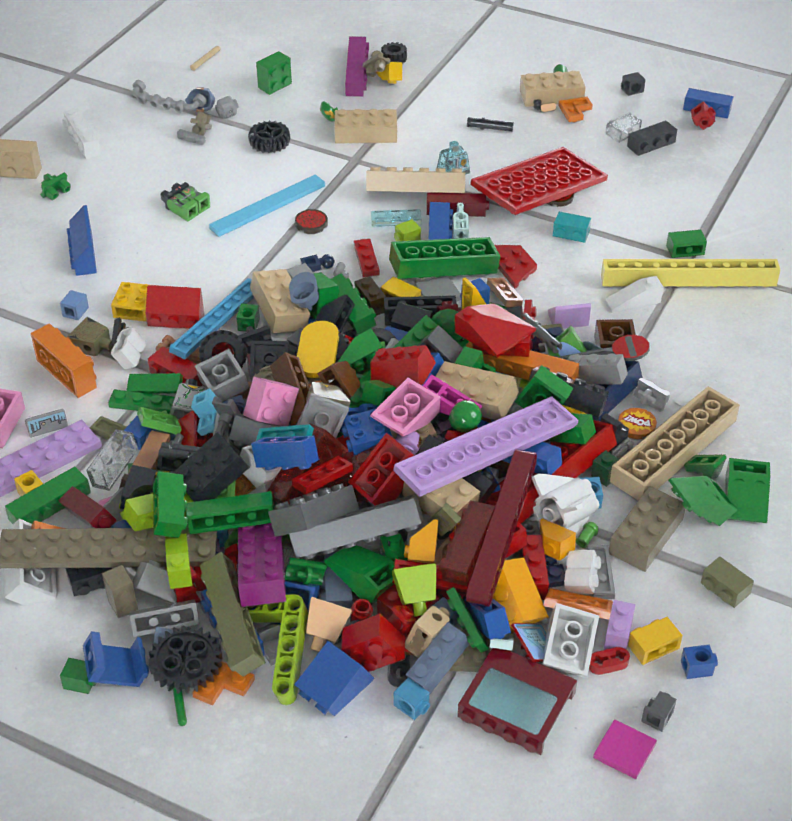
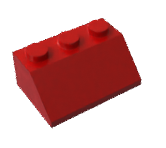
M148 285L145 312L147 326L190 329L204 317L201 288Z
M426 345L381 348L376 352L371 361V380H380L395 386V390L407 378L422 386L436 362Z
M386 433L348 483L374 505L396 500L403 490L404 481L395 473L394 465L415 456V454Z

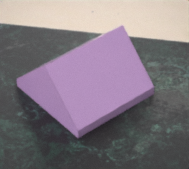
M591 303L557 306L548 309L552 324H562L563 328L589 326Z

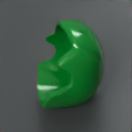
M464 400L452 408L449 421L451 427L457 432L468 433L479 425L482 414L479 406L473 401Z

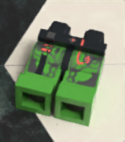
M187 182L181 185L175 183L172 186V191L164 190L160 194L161 200L165 202V208L171 210L187 222L198 216V213L201 214L210 208V195L207 192H198L193 186H189Z

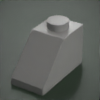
M155 561L141 562L132 581L134 588L164 601L176 603L177 598L174 589H170L167 571L161 569V564Z

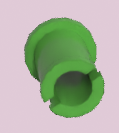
M594 522L585 523L583 531L576 539V544L581 548H587L592 538L598 535V526Z

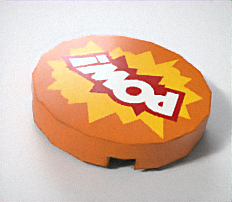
M641 408L626 409L619 415L618 421L629 428L628 437L632 439H642V437L648 436L656 429L657 425L655 416Z

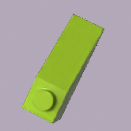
M187 533L181 534L179 538L165 536L166 563L170 589L192 586Z

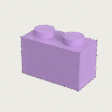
M618 600L613 601L604 650L615 647H622L627 650L636 604Z

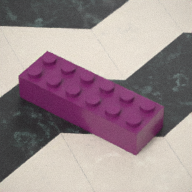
M271 523L238 528V587L241 607L286 602L283 535L275 537Z

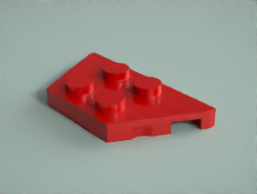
M495 245L500 254L498 269L514 289L519 286L520 281H525L530 274L537 270L536 262L521 245Z

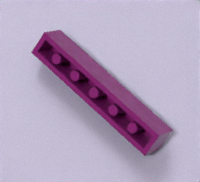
M349 36L345 80L346 96L363 97L364 91H367V69L363 67V63L369 59V42H366V37Z

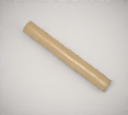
M215 46L190 66L191 70H196L220 51V47Z

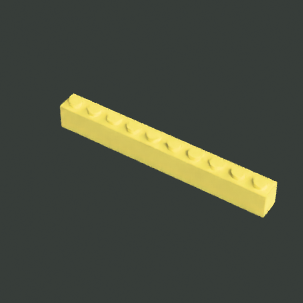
M603 259L601 280L602 286L627 287L639 279L657 276L663 287L777 286L780 267L777 259Z

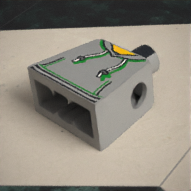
M188 379L186 384H179L169 414L175 415L177 419H180L193 411L191 405L194 395L206 389L197 386L195 379Z

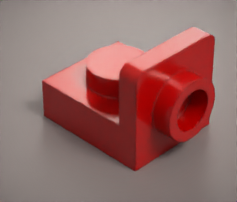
M395 605L391 608L394 613L388 621L406 636L413 628L417 619L413 616L414 613L409 607Z

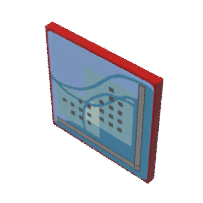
M513 623L511 626L522 644L521 650L527 652L525 657L530 658L532 662H543L546 631L541 624Z

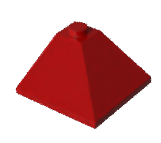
M495 303L467 306L455 314V333L496 358L536 331L534 326Z

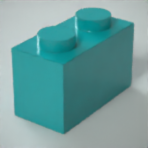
M559 211L554 221L553 236L585 243L590 232L591 218Z

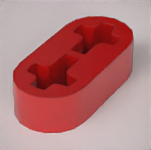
M622 647L594 652L591 655L589 670L596 675L623 670L629 664L630 654L628 650Z

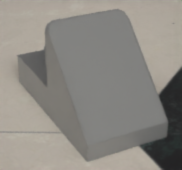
M271 623L256 629V632L263 641L265 657L272 666L276 662L280 626L279 624Z

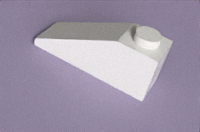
M657 276L642 278L607 297L605 302L611 312L661 303L663 285Z

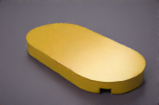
M316 321L308 324L301 332L297 357H299L304 373L308 378H319L318 372L336 362L339 332L336 325L331 322Z

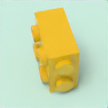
M121 282L111 303L113 318L120 317L121 319L147 322L145 312L148 284Z

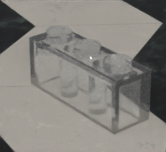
M117 429L113 432L86 470L92 487L111 490L138 451L133 433Z

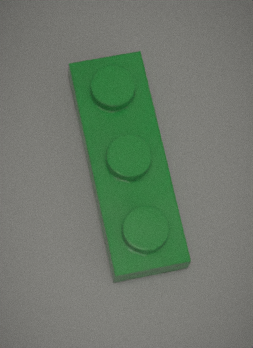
M454 587L446 591L450 598L447 600L453 612L457 611L460 616L457 618L462 630L467 629L469 636L466 638L473 649L476 647L481 653L488 650L489 647L458 591Z

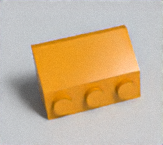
M525 559L505 560L493 599L505 607L511 633H514L511 626L513 623L535 624L549 618Z

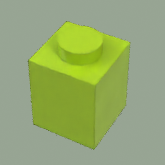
M413 219L395 225V241L421 240V227Z

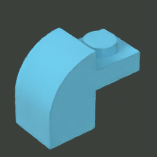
M210 388L194 395L191 405L193 411L200 418L197 431L201 436L214 432L217 411L212 401L216 395Z

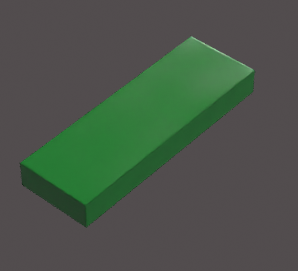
M181 373L129 374L126 391L150 394H176L179 384L182 383L183 375Z

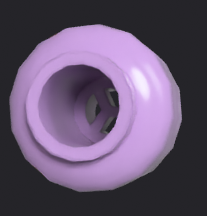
M415 431L404 437L397 434L395 439L414 454L418 452L422 445V439Z

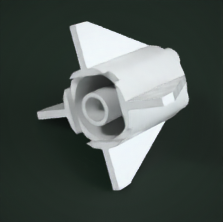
M540 473L532 476L539 497L535 500L534 514L527 519L537 521L540 526V519L544 518L576 532L577 539L590 515L599 508V501L596 499V495L591 488L590 481L587 479L582 480L580 478Z

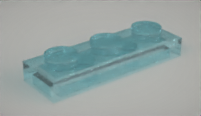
M420 209L371 211L372 226H395L411 219L418 225H422Z

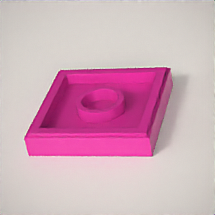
M614 719L596 749L593 758L637 779L657 740Z

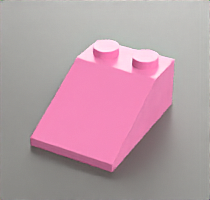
M407 378L371 413V417L404 437L426 426L439 413L440 396Z

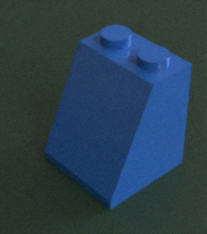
M327 641L294 685L300 689L298 694L309 702L312 698L316 701L315 707L326 715L327 712H330L336 716L374 680V677L362 665Z

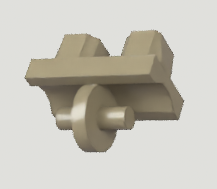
M378 50L372 52L371 58L363 63V67L367 69L366 75L374 77L377 71H384L385 66L390 63V58H384L383 53Z
M198 111L196 119L191 118L190 123L195 124L192 128V133L204 136L206 129L212 128V125L209 124L212 116Z

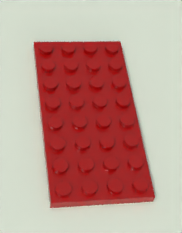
M560 147L472 178L470 185L508 210L511 214L518 215L607 181L608 174L565 147Z

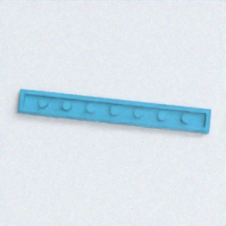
M315 174L209 224V228L220 237L325 187V181Z

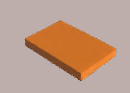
M553 588L548 590L544 601L545 607L554 608L556 603L599 615V618L608 620L613 605L612 600Z

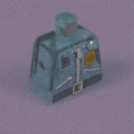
M451 141L449 148L440 151L437 168H445L446 171H452V168H462V172H465V175L469 174L468 154L457 141Z

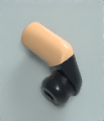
M540 99L533 101V107L536 110L542 112L556 110L555 103L541 104L542 101Z

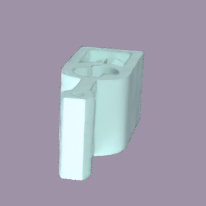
M463 203L457 204V212L453 215V239L460 238V234L462 238H469L468 214L463 212Z

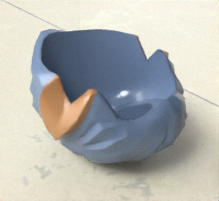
M204 87L193 89L185 98L187 104L194 103L193 98L197 94H202L206 98L207 102L203 107L193 109L197 113L198 111H208L215 104L213 93Z

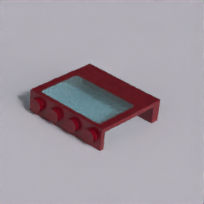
M492 648L458 703L457 717L466 723H472L482 728L487 733L498 735L509 743L522 746L529 752L542 755L544 741L567 700H572L575 695L577 680L542 664L532 662L530 659L510 650Z

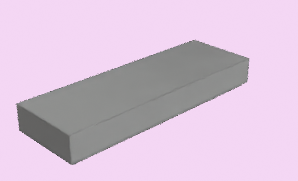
M588 545L587 550H595L596 555L601 559V568L597 570L599 584L598 587H595L593 597L615 599L608 545Z

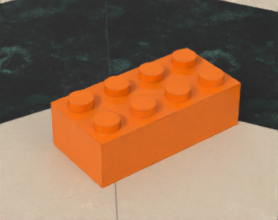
M49 323L30 333L36 360L77 398L97 388L95 381L97 377L93 371L94 362L92 358L86 356L80 347L72 344L71 340L63 336L58 328H54Z

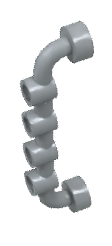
M136 80L132 85L134 88L133 95L141 104L150 101L152 106L157 107L160 103L164 109L169 110L171 107H174L178 113H181L184 109L193 110L203 107L207 102L202 94H197L193 98L194 103L186 104L183 100L174 101L170 97L166 99L161 98L158 94L154 96L149 95L144 91L146 85L141 80Z

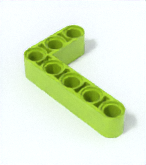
M286 595V602L247 606L252 622L281 623L272 690L282 705L294 703L298 694V687L294 684L300 678L308 618L307 607L299 595ZM291 667L290 671L284 672L285 669ZM288 688L286 693L281 694L284 689Z

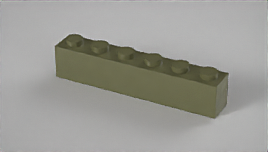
M220 552L200 565L202 571L201 579L207 587L206 595L212 604L211 612L217 620L216 629L223 640L221 642L222 648L227 653V665L231 671H236L244 677L266 662L248 607H241L238 576L233 561Z

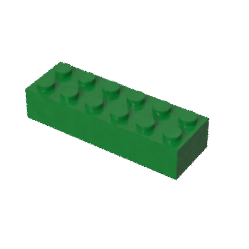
M490 237L391 242L389 261L398 279L458 275L472 276L476 274L489 275L498 272L500 254Z

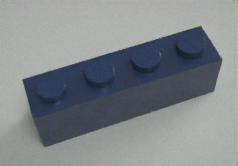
M625 361L628 374L622 384H595L604 387L605 391L609 392L603 413L599 417L592 415L593 420L600 421L605 413L608 414L638 386V380L643 378L639 361Z

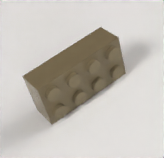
M649 486L611 536L609 545L610 555L646 572L682 522L685 513V507L682 505L683 501Z

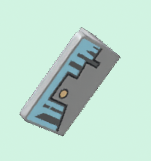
M63 408L25 420L30 438L68 426Z

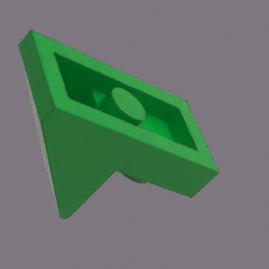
M725 454L695 455L684 464L687 472H702L703 476L714 480L719 476L727 457Z

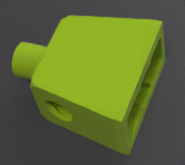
M436 563L392 570V576L402 605L412 604L414 617L422 616L427 611L426 602L436 599Z

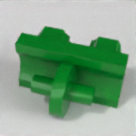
M65 172L58 176L45 174L43 176L44 181L41 182L42 193L40 195L43 198L49 197L53 201L59 196L57 190L60 189L63 193L70 191L71 185L67 181L68 175Z
M289 557L285 570V580L303 582V585H322L327 564Z

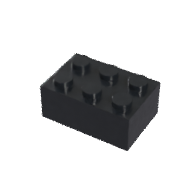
M217 432L173 473L183 475V482L187 485L186 493L196 502L217 498L222 491L227 489L231 483L236 481L250 467Z

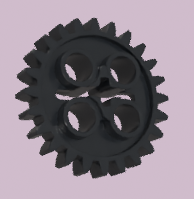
M182 625L181 631L173 627L172 634L165 631V638L158 636V644L153 643V650L149 651L150 659H148L150 674H153L154 681H159L161 688L167 685L169 692L175 687L177 694L180 693L181 689H185V692L189 694L192 687L198 692V685L206 688V680L213 682V675H219V668L222 667L221 646L217 644L216 637L211 638L210 631L203 634L202 627L195 631L194 625L189 630H186V627ZM190 643L188 647L189 656H186L187 644ZM182 662H185L184 674L181 676V673L183 671Z

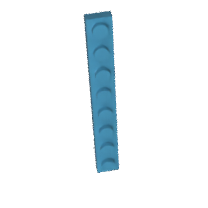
M247 278L170 346L169 352L183 359L192 354L201 346L202 340L207 335L220 329L239 311L241 303L247 304L254 298L250 290L252 279Z

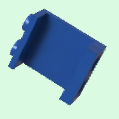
M91 631L82 645L88 682L140 687L143 680L149 674V666L146 664L145 648L140 637L136 638L130 648L102 645L100 632Z

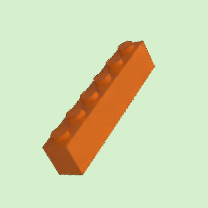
M469 341L466 347L472 348V343ZM531 350L529 357L500 355L496 358L493 355H483L484 363L494 367L496 372L529 380L531 371L541 365L548 367L553 373L562 372L567 374L568 378L574 380L579 378V363Z

